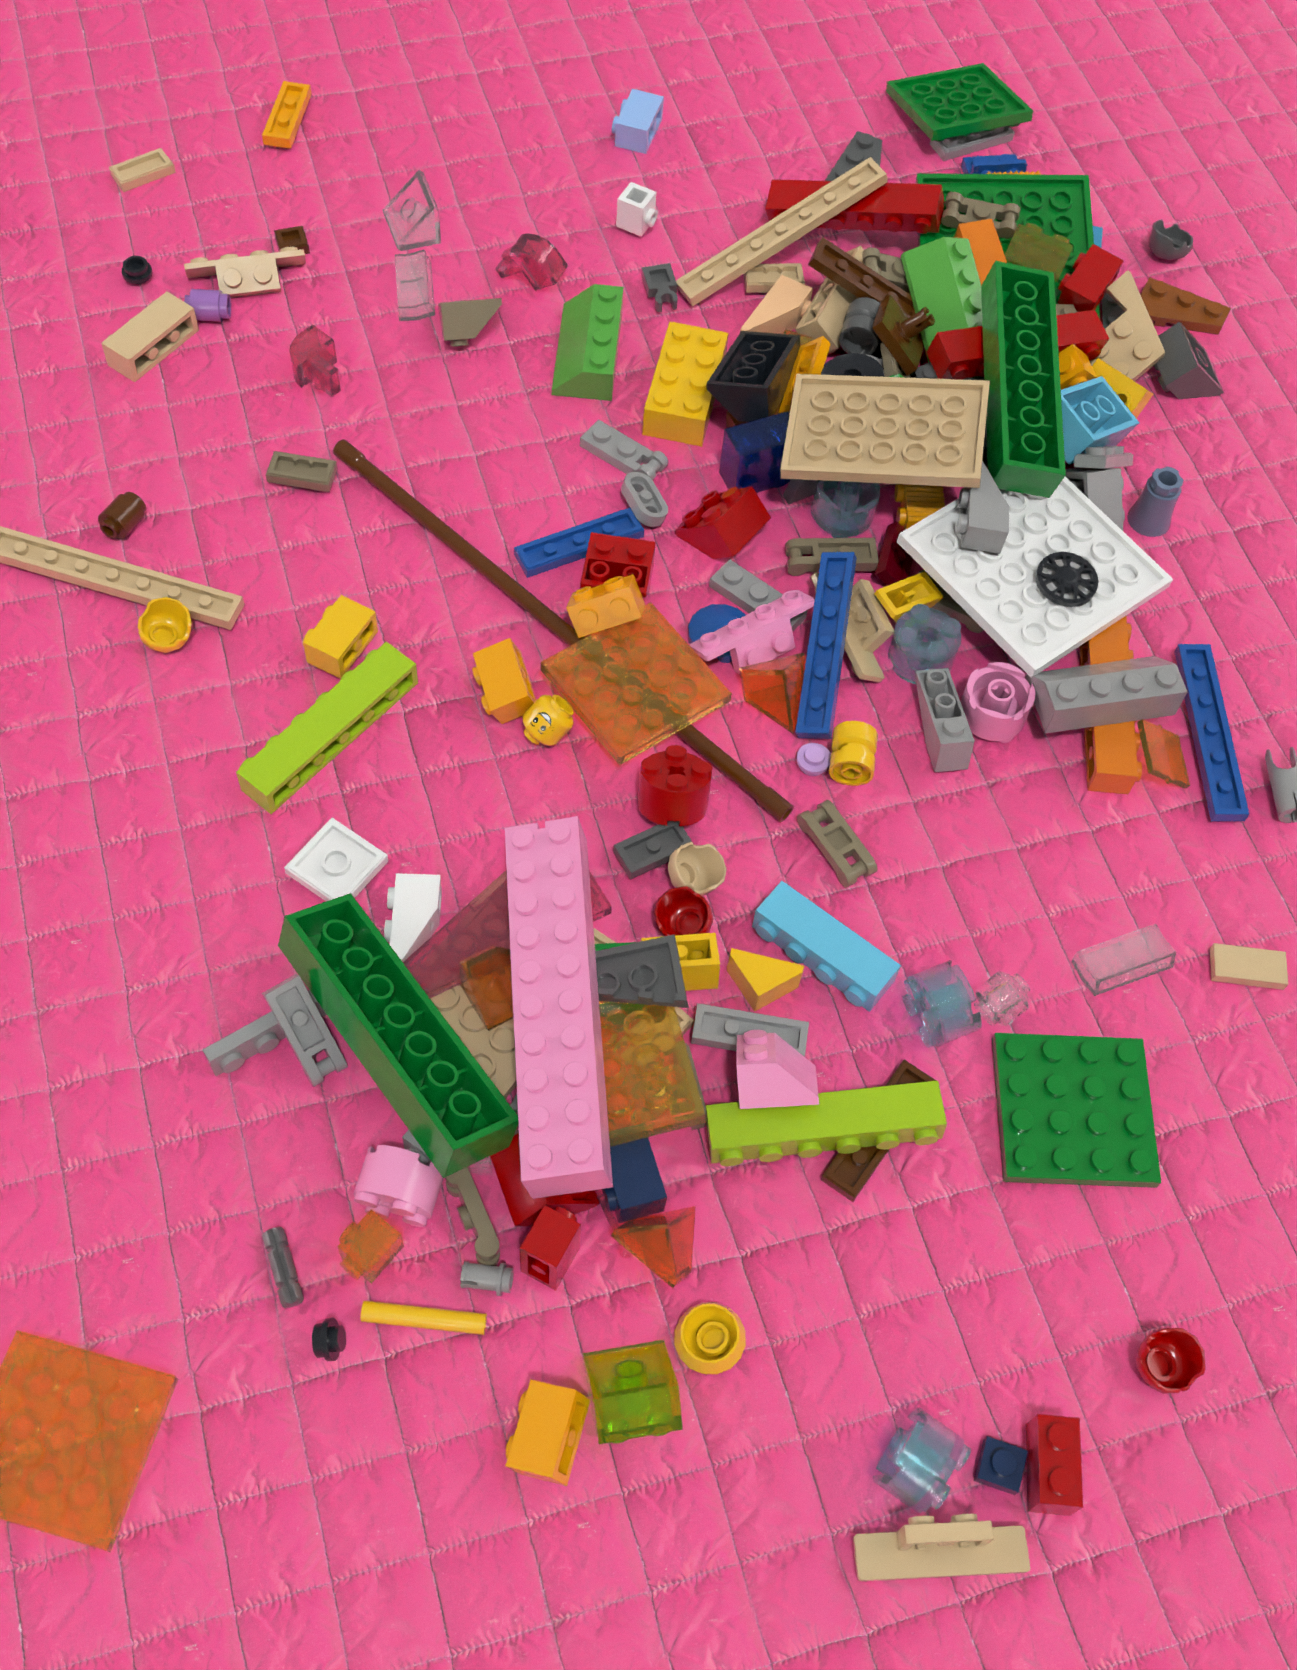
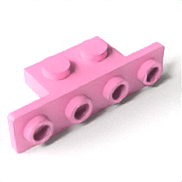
M799 590L785 592L782 597L769 604L760 605L755 611L741 618L731 620L728 625L714 632L702 635L699 640L689 645L690 650L705 661H711L730 651L734 671L743 676L796 648L790 619L814 607L815 599Z

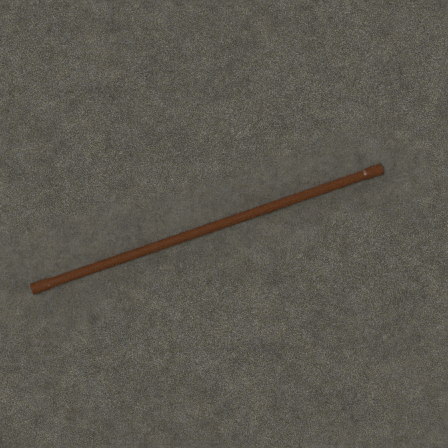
M342 439L337 442L333 449V454L352 470L360 473L739 785L779 822H783L788 818L794 809L790 802L774 789L757 779L585 637L578 638L572 626L367 460L365 455L347 440Z

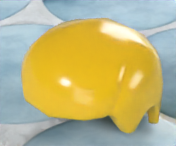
M163 597L148 602L145 611L138 619L137 628L141 641L152 650L169 653L185 645L190 637L192 621L189 609L179 600Z

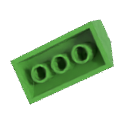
M942 237L903 252L901 260L915 313L927 307L929 313L926 315L932 313L935 319L933 326L921 332L925 352L928 350L937 332L983 326L981 282L969 239Z
M593 284L564 303L551 395L612 401L624 287Z

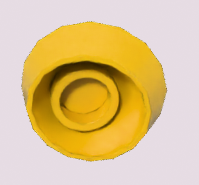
M702 1302L690 1307L680 1317L675 1329V1347L680 1359L690 1369L701 1374H719L731 1369L741 1359L746 1346V1331L740 1317L731 1308L717 1302Z

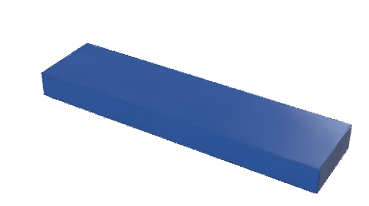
M629 507L514 547V556L526 577L529 578L586 558L591 532L640 539L644 537V528Z

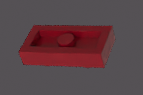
M898 522L887 526L875 574L887 585L909 578L913 558L897 543L899 533L906 530Z

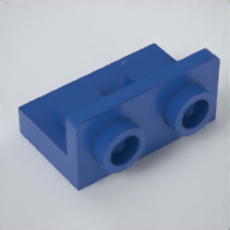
M1016 154L963 157L961 168L963 174H986L988 172L992 174L994 171L996 173L1000 171L1001 173L1005 171L1007 173L1010 171L1013 173L1015 171L1018 173L1023 171L1025 173L1028 164L1026 159H1018Z

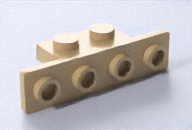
M285 247L280 249V252L275 253L258 250L251 252L250 256L238 257L237 254H225L220 259L209 261L208 258L199 257L191 259L190 263L184 264L187 278L217 275L219 290L223 294H229L230 298L281 292L277 267L306 264L303 249L298 250L297 247Z
M815 572L811 576L812 582L815 586V592L817 588V581L819 575L818 572ZM860 579L852 589L844 650L847 652L852 663L853 672L860 679L880 683L885 677L873 652L895 631L880 601L875 596V591L870 581Z
M977 1514L951 1516V1523H935L934 1516L908 1518V1525H904L897 1532L856 1534L853 1537L857 1579L861 1582L1026 1573L1031 1568L1024 1527H992L991 1521H978Z

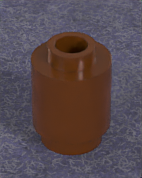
M133 492L119 494L98 516L101 531L109 538L124 539L144 518V512L146 511L144 501Z

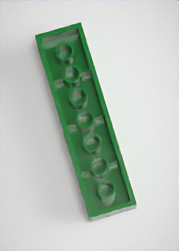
M995 261L981 286L984 379L990 381L986 418L988 471L999 489L1050 498L1066 476L1054 272Z
M349 893L284 916L278 947L441 1176L445 1178L508 1148L518 1127V1115L353 895Z

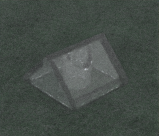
M418 170L383 209L396 247L400 251L441 243L439 209L424 172Z

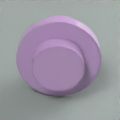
M807 743L798 750L796 760L803 773L809 776H818L829 768L831 754L825 746L819 743Z

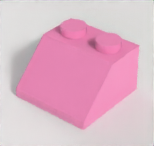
M750 1030L745 1032L744 1035H737L736 1068L740 1109L819 1105L816 1066L776 1033H767L764 1030Z

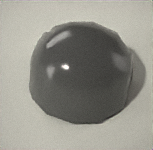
M1158 220L1152 225L1149 247L1154 255L1161 259L1177 260L1184 258L1191 252L1193 237L1187 231L1179 229L1177 224L1170 228H1165L1163 220Z

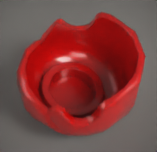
M687 886L672 888L659 897L654 909L656 925L664 936L709 933L714 920L711 906L705 897Z
M1183 1328L1156 1330L1146 1336L1137 1350L1136 1363L1138 1372L1148 1386L1162 1394L1180 1393V1391L1189 1390L1194 1381L1202 1376L1206 1369L1205 1350L1197 1337Z

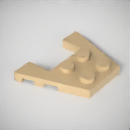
M1127 270L1107 287V294L1125 312L1105 328L1109 340L1097 358L1133 381H1136L1165 356V350L1133 276ZM1097 358L1090 361L1092 366L1097 360Z

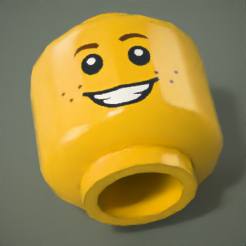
M559 695L540 696L522 716L525 736L536 745L542 743L546 746H554L574 725L572 717L574 711L572 707Z

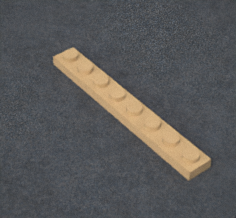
M869 157L677 279V289L693 307L888 182L887 173Z
M0 526V563L144 605H147L153 599L163 597L176 599L189 609L191 619L229 630L232 629L245 605L243 596Z

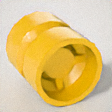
M845 721L839 723L834 728L831 747L833 752L830 757L829 774L836 782L844 785L858 786L869 783L873 779L876 760L874 755L877 749L878 733L873 726L861 721Z

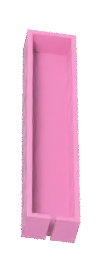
M578 816L545 821V828L541 829L538 823L505 828L521 1182L532 1199L612 1188L613 1180L587 839Z

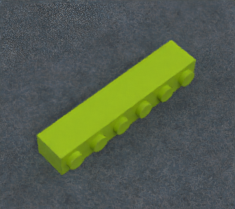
M388 642L382 644L377 650L370 651L361 664L354 670L346 672L338 684L331 690L323 692L317 698L315 704L304 713L295 716L285 730L279 735L271 737L262 750L254 757L247 758L241 764L239 770L236 771L241 791L270 814L274 813L418 684L416 663Z
M938 1080L818 1093L819 1105L740 1109L739 1102L706 1105V1127L711 1164L720 1163L723 1166H735L743 1163L744 1160L758 1158L762 1162H773L780 1160L783 1156L795 1154L802 1158H811L820 1155L823 1151L832 1150L848 1154L860 1150L861 1147L876 1146L878 1149L885 1150L895 1148L900 1143L915 1142L917 1145H929L943 1138L947 1126Z

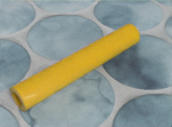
M363 1301L360 1320L361 1322L484 1335L487 1314Z

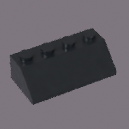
M741 331L707 381V390L737 421L748 422L751 425L768 424L783 400L800 347V335Z

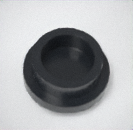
M131 256L125 259L121 270L123 278L132 284H142L148 281L153 273L151 265L141 256Z
M326 1318L323 1323H317L313 1328L312 1347L317 1358H325L326 1361H336L340 1352L345 1350V1329L343 1326H339L335 1318Z

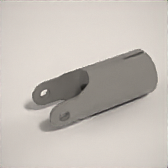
M1290 747L1289 752L1292 768L1289 769L1278 768L1273 763L1269 749L1266 750L1265 754L1278 819L1284 823L1297 822V756L1293 747Z

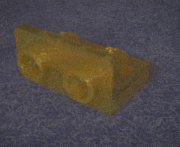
M1026 223V226L1018 224L1005 253L1006 261L1019 266L1054 272V281L1058 282L1066 262L1073 251V245L1069 244L1070 240L1058 234H1054L1053 237L1043 234L1042 228L1031 223Z

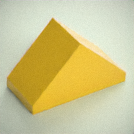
M925 571L880 588L874 593L891 618L903 629L944 597Z
M731 948L726 971L755 1012L797 989L804 965Z

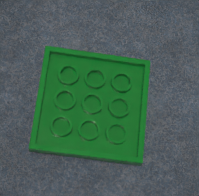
M984 63L887 81V94L931 141L940 142L950 137H964L975 132L994 131L996 128L1014 127L1020 125V123L1032 121L1033 110Z
M995 1033L993 1035L992 1048L1003 1182L1157 1188L1161 1184L1143 1039Z

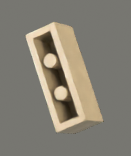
M165 292L101 343L108 366L131 381L136 382L199 331L194 308L171 293Z

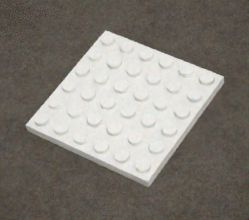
M1064 477L1050 498L999 489L1009 505V533L1000 554L961 548L962 534L957 533V522L960 513L963 514V508H958V499L899 533L897 543L1030 677L1040 673L1167 589L1173 581V578L1066 477ZM1063 551L1075 553L1088 560L1095 568L1099 580L1098 589L1093 598L1086 604L1077 607L1061 606L1047 599L1038 589L1035 579L1036 570L1046 556ZM1055 560L1058 566H1064L1062 560ZM1071 561L1070 566L1076 569L1080 567V565ZM1047 568L1042 570V573L1055 574L1054 571ZM1088 573L1081 574V578L1090 579ZM1053 582L1046 585L1050 591L1056 589ZM1078 586L1085 595L1090 592L1085 587ZM1064 593V598L1073 599V594Z

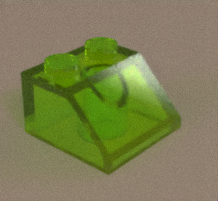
M664 1340L583 1353L592 1417L599 1444H617L628 1439L650 1435L663 1436L672 1431L683 1430L679 1384Z

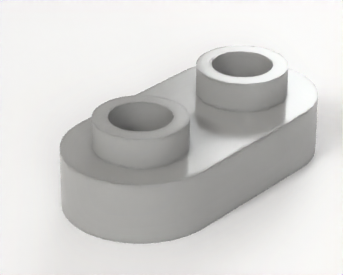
M641 472L628 473L621 486V492L635 517L645 526H660L666 518L668 506L655 483L649 476Z

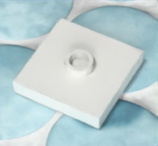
M331 818L284 869L285 873L323 900L329 901L349 893L355 898L389 860L386 853L334 818Z

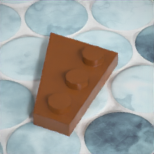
M1150 277L1140 294L1151 320L1154 321V326L1165 327L1166 323L1177 324L1180 322L1189 331L1219 335L1231 309L1219 302L1211 301L1190 291L1182 290Z

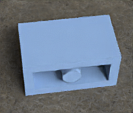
M632 89L628 99H623L619 117L615 116L612 123V133L615 134L616 147L644 154L647 153L662 121L664 96Z

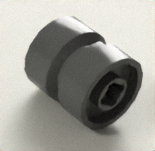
M867 297L858 298L849 304L839 337L840 345L847 353L861 354L865 350L864 354L870 355L877 349L879 337L872 327L880 303L875 299Z

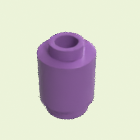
M191 289L190 295H185L184 302L194 308L197 321L222 322L223 319H230L231 298L229 294H223L221 290Z

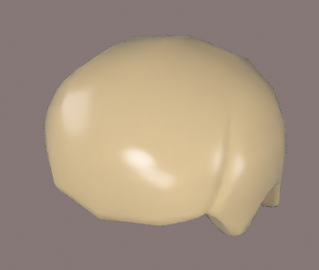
M693 842L681 845L669 857L668 873L671 883L675 888L687 886L704 896L715 890L725 880L727 869L724 858L711 844L697 846L693 845Z

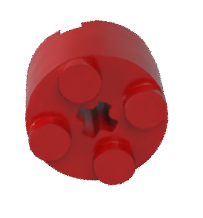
M679 745L668 746L666 751L654 753L643 759L638 790V807L641 814L654 823L666 826L668 821H680L679 826H689L702 820L708 806L712 765L693 754L687 753V750Z

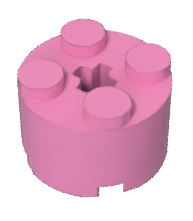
M993 662L988 663L987 667L977 668L971 673L960 702L972 734L985 740L1008 743L1022 730L1035 701V688L1033 684L1030 685L1025 679L1026 674L1021 669L1008 663Z
M377 1145L375 1151L370 1146L353 1193L354 1201L366 1206L365 1212L374 1217L388 1219L389 1214L393 1213L403 1216L402 1221L407 1224L425 1227L427 1220L432 1216L443 1177L432 1162L430 1166H426L419 1161L420 1154L388 1145Z

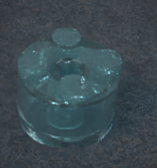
M818 480L812 502L811 515L816 523L823 530L830 533L833 538H848L859 535L866 531L873 522L880 499V483Z
M924 604L914 605L910 611L904 613L896 623L888 650V658L893 664L895 673L905 681L916 684L915 671L948 668L951 672L961 644V624L959 621L940 610L929 608Z
M951 960L911 975L904 981L908 993L903 995L905 1008L910 1016H918L922 1024L919 1027V1033L927 1048L932 1046L939 1047L978 1031L982 1027L980 1012L973 1014L971 1009V1003L976 1001L973 990L957 964L951 967Z
M918 1407L907 1417L914 1422L910 1428L903 1430L899 1427L888 1443L876 1467L883 1474L873 1476V1482L916 1513H921L923 1511L926 1512L930 1506L937 1510L943 1504L950 1492V1486L946 1482L954 1469L959 1471L964 1466L971 1453V1449L964 1444V1439Z

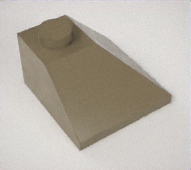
M501 298L439 303L438 309L443 341L450 340V346L469 345L468 339L475 338L502 305Z

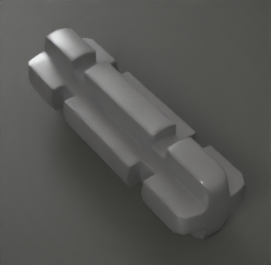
M282 1227L269 1229L263 1233L262 1237L265 1248L269 1252L267 1255L277 1288H280L277 1290L280 1303L283 1308H291L303 1302L304 1298L299 1283H296L298 1277L289 1247H286L288 1241Z

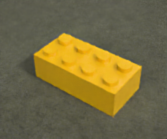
M669 321L644 407L642 435L703 446L715 397L707 390L706 383L726 355L729 333Z

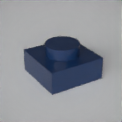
M987 1436L983 1440L974 1481L1016 1495L1020 1490L1028 1450Z

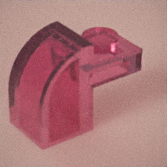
M525 233L521 234L513 246L502 253V260L495 270L501 278L522 272L536 291L555 285L567 269L568 264L551 242L539 235Z
M312 324L298 334L291 342L289 353L293 376L301 388L311 382L316 389L323 390L333 397L341 391L338 369L333 366L337 363L334 339Z

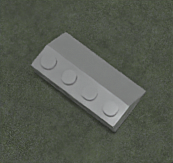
M1156 656L1042 671L1032 677L1026 674L1025 677L1029 684H1033L1035 688L1034 703L1045 733L1172 716L1176 714L1187 694V689L1176 663Z

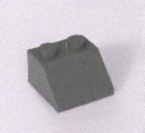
M1180 322L1158 335L1165 350V356L1154 367L1161 373L1158 381L1166 393L1171 391L1178 399L1213 397L1224 393L1206 349Z

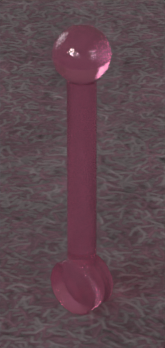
M603 1189L594 1190L619 1244V1255L624 1259L632 1257L634 1248L626 1242L613 1212H608Z

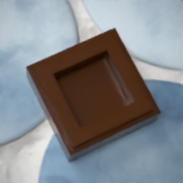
M303 226L274 230L279 252L280 249L285 247H297L298 250L303 249L305 254L310 253Z

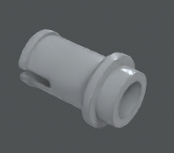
M464 1261L460 1286L461 1288L496 1291L497 1296H502L503 1292H511L514 1269L506 1267V1263H501L499 1267Z

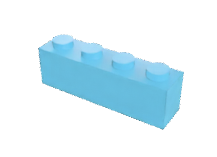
M783 881L776 886L755 911L752 927L763 940L774 942L785 951L792 961L803 963L814 971L816 977L821 982L827 985L832 984L843 992L846 999L855 1006H862L870 1012L896 980L901 967L899 963Z

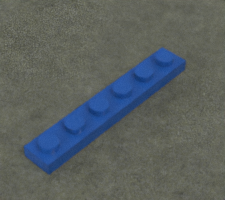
M822 552L795 732L798 738L832 739L857 560L854 552Z
M1178 644L1174 653L1178 670L1187 689L1184 699L1211 821H1245L1250 814L1211 644Z

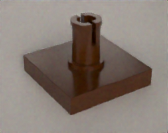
M889 295L881 301L872 329L904 372L909 375L918 369L924 348L923 340L919 333L933 326L935 319L932 313L926 315L929 313L927 307L922 308L919 312L908 318L892 295Z

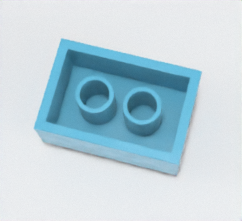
M1103 376L1061 390L1065 461L1069 465L1074 463V458L1077 454L1086 453V447L1116 446L1139 424V421Z

